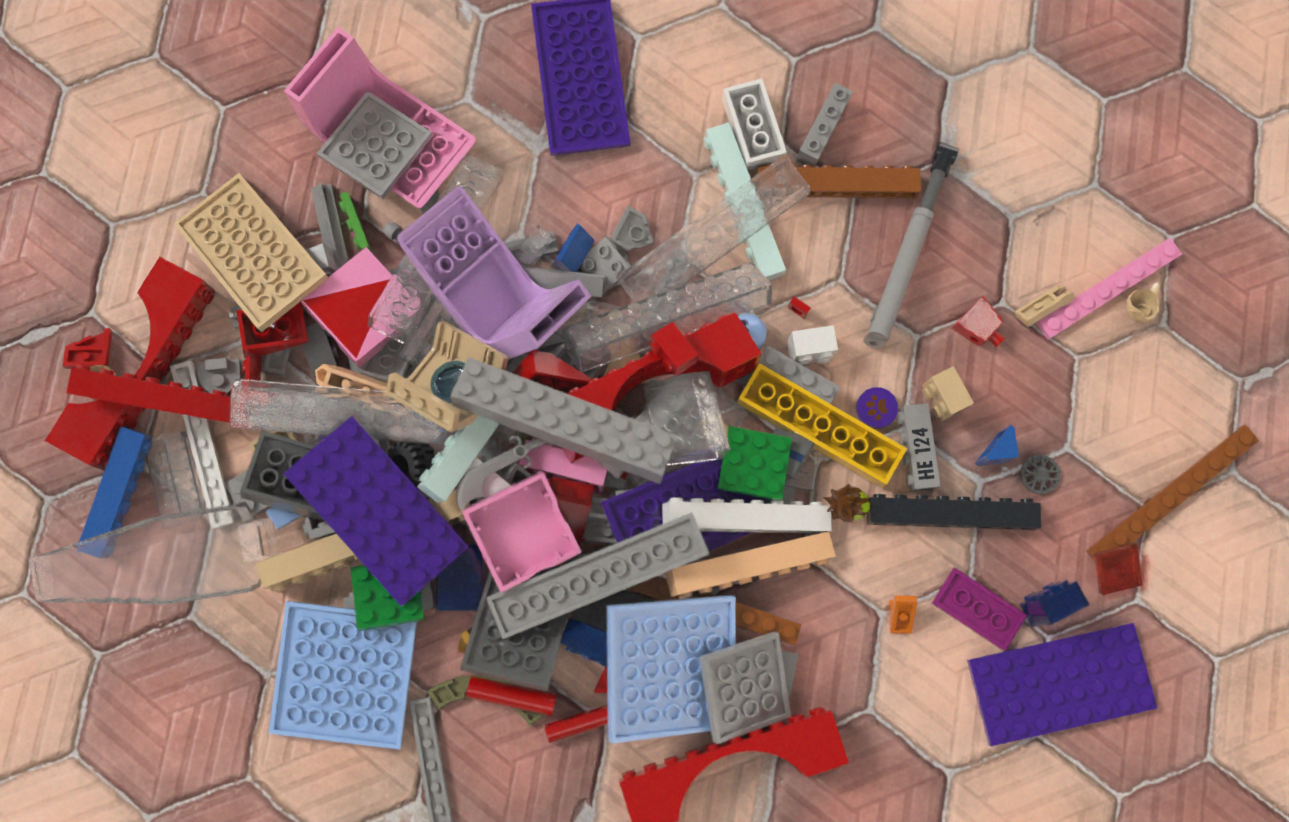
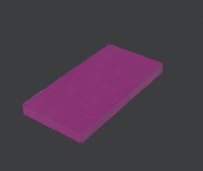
M955 567L952 568L931 604L1002 651L1007 650L1027 617L1025 613Z

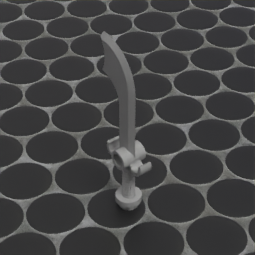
M511 436L508 440L515 439L517 441L516 447L474 467L463 476L457 489V501L460 509H464L466 504L472 499L484 498L482 486L490 474L522 458L527 460V465L523 467V469H526L531 465V458L526 455L528 452L546 443L550 446L554 444L537 438L525 445H521V439L518 436Z

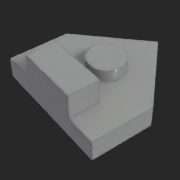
M628 205L616 224L610 239L625 252L653 245L654 240L650 234L646 215Z
M218 358L198 362V384L209 393H213V390L226 392L227 396L242 381L241 360Z

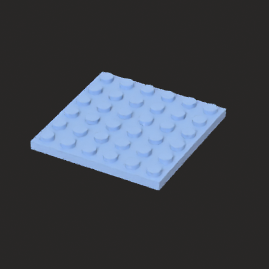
M734 596L607 606L608 741L610 743L711 731L700 656L735 645Z
M286 601L269 734L401 749L417 622L358 632L355 609Z

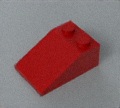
M301 302L262 332L243 310H236L244 358L246 356H264L308 342Z
M532 350L512 372V374L568 394L573 388L586 386L592 380L553 354L539 350Z
M552 477L548 480V483L557 500L558 508L580 548L591 507L594 486Z

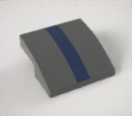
M776 428L772 434L792 438L786 477L795 479L815 444L797 434Z

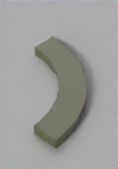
M470 675L447 680L434 686L427 692L438 709H441L454 701L467 698L466 693L471 676L513 685L516 684L482 675ZM512 708L526 720L529 726L545 716L540 713Z

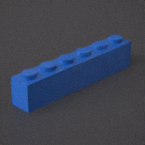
M120 427L76 550L98 558H108L114 552L116 537L123 528L122 520L130 509L131 503L129 501L131 495L138 486L137 479L139 473L145 467L144 459L152 448V435L132 428Z

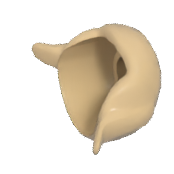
M1155 283L1151 289L1135 290L1129 295L1126 302V311L1131 319L1141 323H1148L1157 317L1160 311V301L1157 296L1160 288L1159 283Z

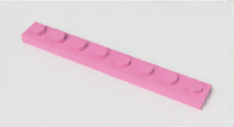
M1169 238L1080 294L1068 305H1063L1042 318L1036 324L1045 337L1050 339L1178 258L1182 253L1172 239Z

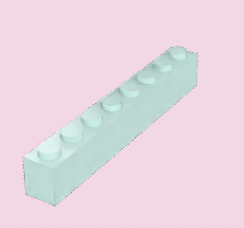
M729 122L707 129L705 138H703L706 150L709 149L711 152V164L713 168H717L719 173L717 174L720 186H724L726 191L724 197L726 203L731 204L733 210L731 215L734 223L737 222L739 225V237L741 241H745L747 246L745 248L747 258L749 260L752 259L754 264L752 270L755 278H759L760 283H764L784 276L786 268Z
M524 353L508 359L506 371L512 373L528 354ZM478 416L472 424L460 428L454 435H450L444 443L446 447L442 453H437L433 458V465L430 470L427 469L419 479L421 482L418 488L437 503L445 502L499 423Z

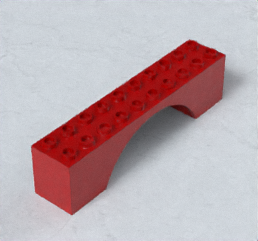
M159 256L137 292L146 307L150 322L148 349L142 364L134 374L137 375V380L146 381V377L160 379L161 381L163 376L169 373L172 361L180 355L183 343L191 337L194 325L202 319L203 311L207 304L213 301L215 290L203 279ZM105 400L80 404L68 403L45 439V442L92 467L105 471L120 427L134 429L139 415L147 408Z
M736 312L730 315L724 314L712 324L706 323L698 331L684 334V337L699 355L696 364L680 374L702 378L721 388L755 371L762 353ZM651 350L639 360L633 359L620 369H612L606 376L600 379L594 378L582 388H573L568 392V395L614 412L622 398L635 386L648 379L673 373L666 370L661 357L655 355ZM563 448L571 463L585 457L582 454Z
M817 707L809 710V715L796 714L789 717L788 722H775L768 725L767 729L762 730V728L747 733L748 735L735 737L723 744L715 742L705 745L706 749L702 751L697 750V748L686 751V756L677 758L676 755L665 758V763L656 765L655 762L643 766L644 770L636 773L635 769L622 773L619 783L631 822L679 821L681 805L691 783L711 763L730 754L746 751L773 754L787 760L806 777L848 764L849 760L832 711L826 710L824 707Z

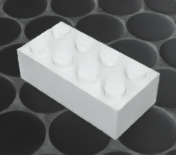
M763 79L723 89L722 102L747 170L750 171L765 164L772 165L784 161L787 152Z

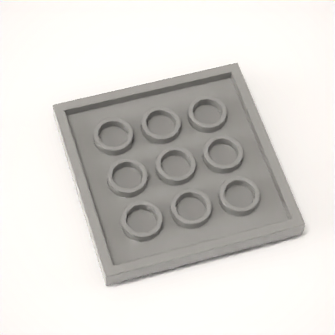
M366 91L318 151L317 155L381 199H384L430 141L433 134Z
M771 632L700 656L713 742L719 744L791 717L779 633Z

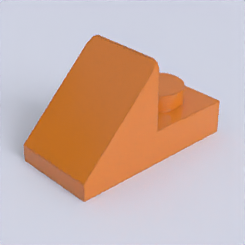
M894 595V600L889 601L890 633L912 634L918 602L916 596Z

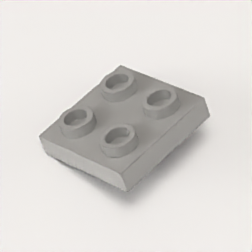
M604 237L588 252L580 269L583 273L604 275V295L625 277L633 267L627 261L626 253L619 246H616L609 237Z

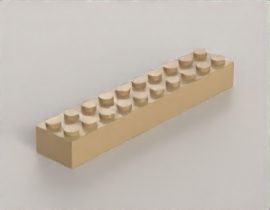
M457 490L452 491L445 502L437 503L433 499L427 500L451 528L456 523H461V525L467 523L461 511L462 509L458 505ZM470 501L466 504L465 508L471 506ZM337 534L257 562L255 565L263 588L278 593L289 589L290 584H304L310 581L309 577L328 575L331 573V569L338 568L341 570L351 566L350 562L359 559Z

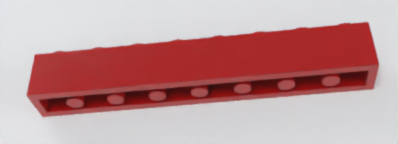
M77 364L76 368L71 367L66 394L248 426L252 401L244 399V395L235 394L233 398L226 396L224 391L213 390V393H206L204 388L197 386L185 389L182 388L181 383L169 381L168 385L159 384L160 379L146 377V381L137 380V375L123 373V377L115 376L112 370L100 368L99 373L90 371L91 366Z

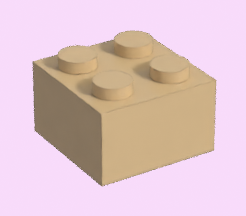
M954 366L932 376L922 385V392L925 398L931 401L933 413L937 418H940L941 422L965 411L974 404Z

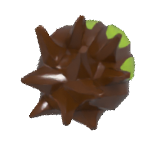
M850 484L838 490L831 489L832 496L823 497L830 504L827 512L832 511L833 520L842 519L844 522L852 523L855 520L862 519L870 510V502L866 493L860 488L850 486Z

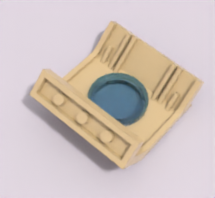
M441 321L437 324L434 344L430 352L409 378L405 379L397 373L389 374L386 394L449 432H453L472 424L479 416L452 406L451 393L468 357L506 371L509 356L451 324Z

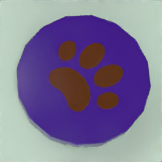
M873 387L865 390L856 402L858 419L873 429L887 427L895 420L898 413V403L895 396L882 387Z

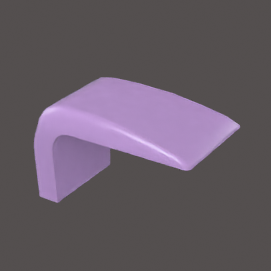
M461 186L454 188L397 236L399 244L416 270L461 330L509 356V359L539 348L591 297L579 279L553 289H545L537 285L528 276Z

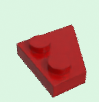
M105 328L101 334L94 337L89 335L79 342H73L65 346L62 366L65 369L76 368L77 364L91 367L96 365L108 367L113 331L110 328Z

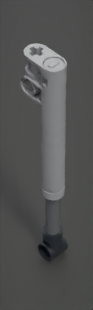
M941 141L938 144L933 157L935 161L930 170L931 177L921 204L914 209L883 295L872 314L870 329L863 341L869 347L882 349L889 339L934 217L932 209L942 182L948 176L951 165L955 162L959 148Z

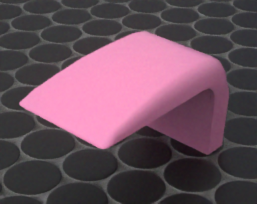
M337 27L287 86L284 93L303 125L324 144L366 91L431 131L433 137L391 189V191L415 207L422 208L474 145L476 139L473 135L385 77L371 64L356 40Z

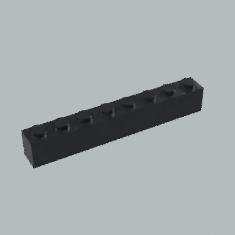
M873 494V497L869 498L870 510L867 513V525L1037 530L1041 528V503H1035L1033 499H1020V502H1012V498H1000L999 501H991L990 497H980L978 501L970 500V497H957V500H949V496H936V499H928L927 495H916L915 499H912L902 494L894 495V498H886V494Z

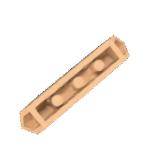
M323 364L315 370L317 384L321 387L402 415L410 416L415 412L386 394V382L329 364Z

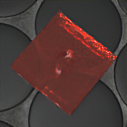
M1136 544L1094 553L1098 588L1101 595L1143 586L1139 552Z

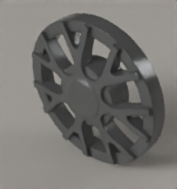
M1035 455L1023 463L1020 471L1021 481L1029 491L1036 494H1046L1057 487L1060 481V470L1056 462L1050 457ZM1040 458L1042 465L1037 466L1035 459ZM1047 462L1052 464L1049 470L1045 467ZM1027 464L1034 467L1032 472L1025 469ZM1049 472H1055L1056 478H1050ZM1031 475L1033 481L1027 483L1025 476ZM1047 480L1052 485L1049 489L1046 487L1044 483ZM1036 482L1041 483L1040 490L1034 489Z

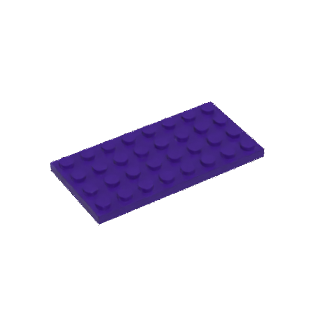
M556 0L531 3L550 156L630 147L631 143L611 0Z
M353 416L348 418L283 473L401 607L469 548Z
M724 451L664 475L660 484L650 481L600 503L616 541L619 543L662 525V504L669 502L670 498H683V502H690V499L701 498L703 502H711L712 499H724V503H731V500L738 499L744 500V503H751L753 500H763L764 504H771V501L777 500L719 490L718 483ZM700 531L708 551L752 533Z
M1134 623L967 660L989 746L1158 709Z

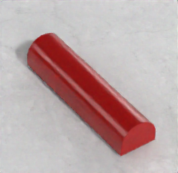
M471 676L466 697L552 716L557 694Z
M608 704L545 724L544 730L548 742L552 743L608 725Z

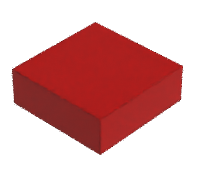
M795 296L788 305V309L801 318H805L811 307Z

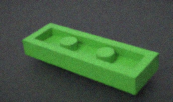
M348 191L341 193L342 201L339 204L343 214H348L349 220H346L350 232H355L356 238L353 241L357 250L367 248L372 253Z

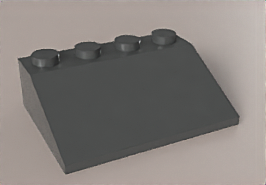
M261 431L240 490L241 498L325 521L283 474L315 446Z

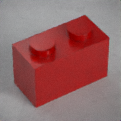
M673 321L651 335L650 348L652 352L661 357L668 372L671 371L675 377L696 364L699 354Z

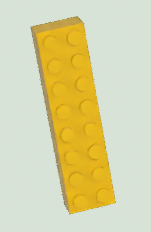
M760 363L737 401L738 405L779 429L797 434L813 442L815 450L881 488L888 484L907 450L904 446Z

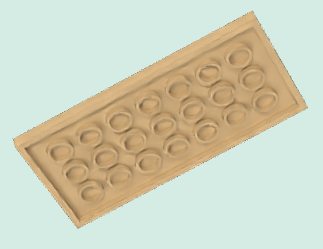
M240 173L174 223L261 332L329 279Z

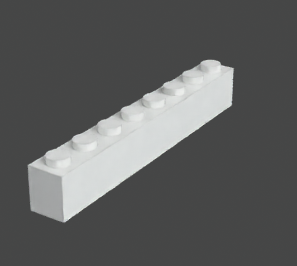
M670 498L669 502L662 504L663 524L692 512L700 531L808 534L832 531L831 511L827 512L830 506H824L822 502H810V505H803L802 501H793L788 505L784 504L783 501H771V504H764L763 500H753L751 503H744V500L738 499L731 500V503H724V499H712L711 502H703L701 498L690 499V502H683V498Z

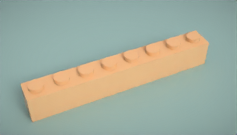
M824 532L680 566L665 572L671 597L679 596V599L691 597V592L699 591V594L712 592V587L719 586L721 590L732 587V582L739 581L740 585L752 582V577L758 576L759 580L772 577L771 573L778 571V575L790 573V568L797 567L798 571L810 568V563L816 562L817 566L829 563L828 559L836 557L829 532Z

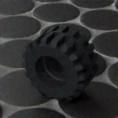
M421 440L394 443L392 448L388 449V457L418 489L421 475L427 469L430 470L433 465L432 460L436 456L433 447H430L429 443Z

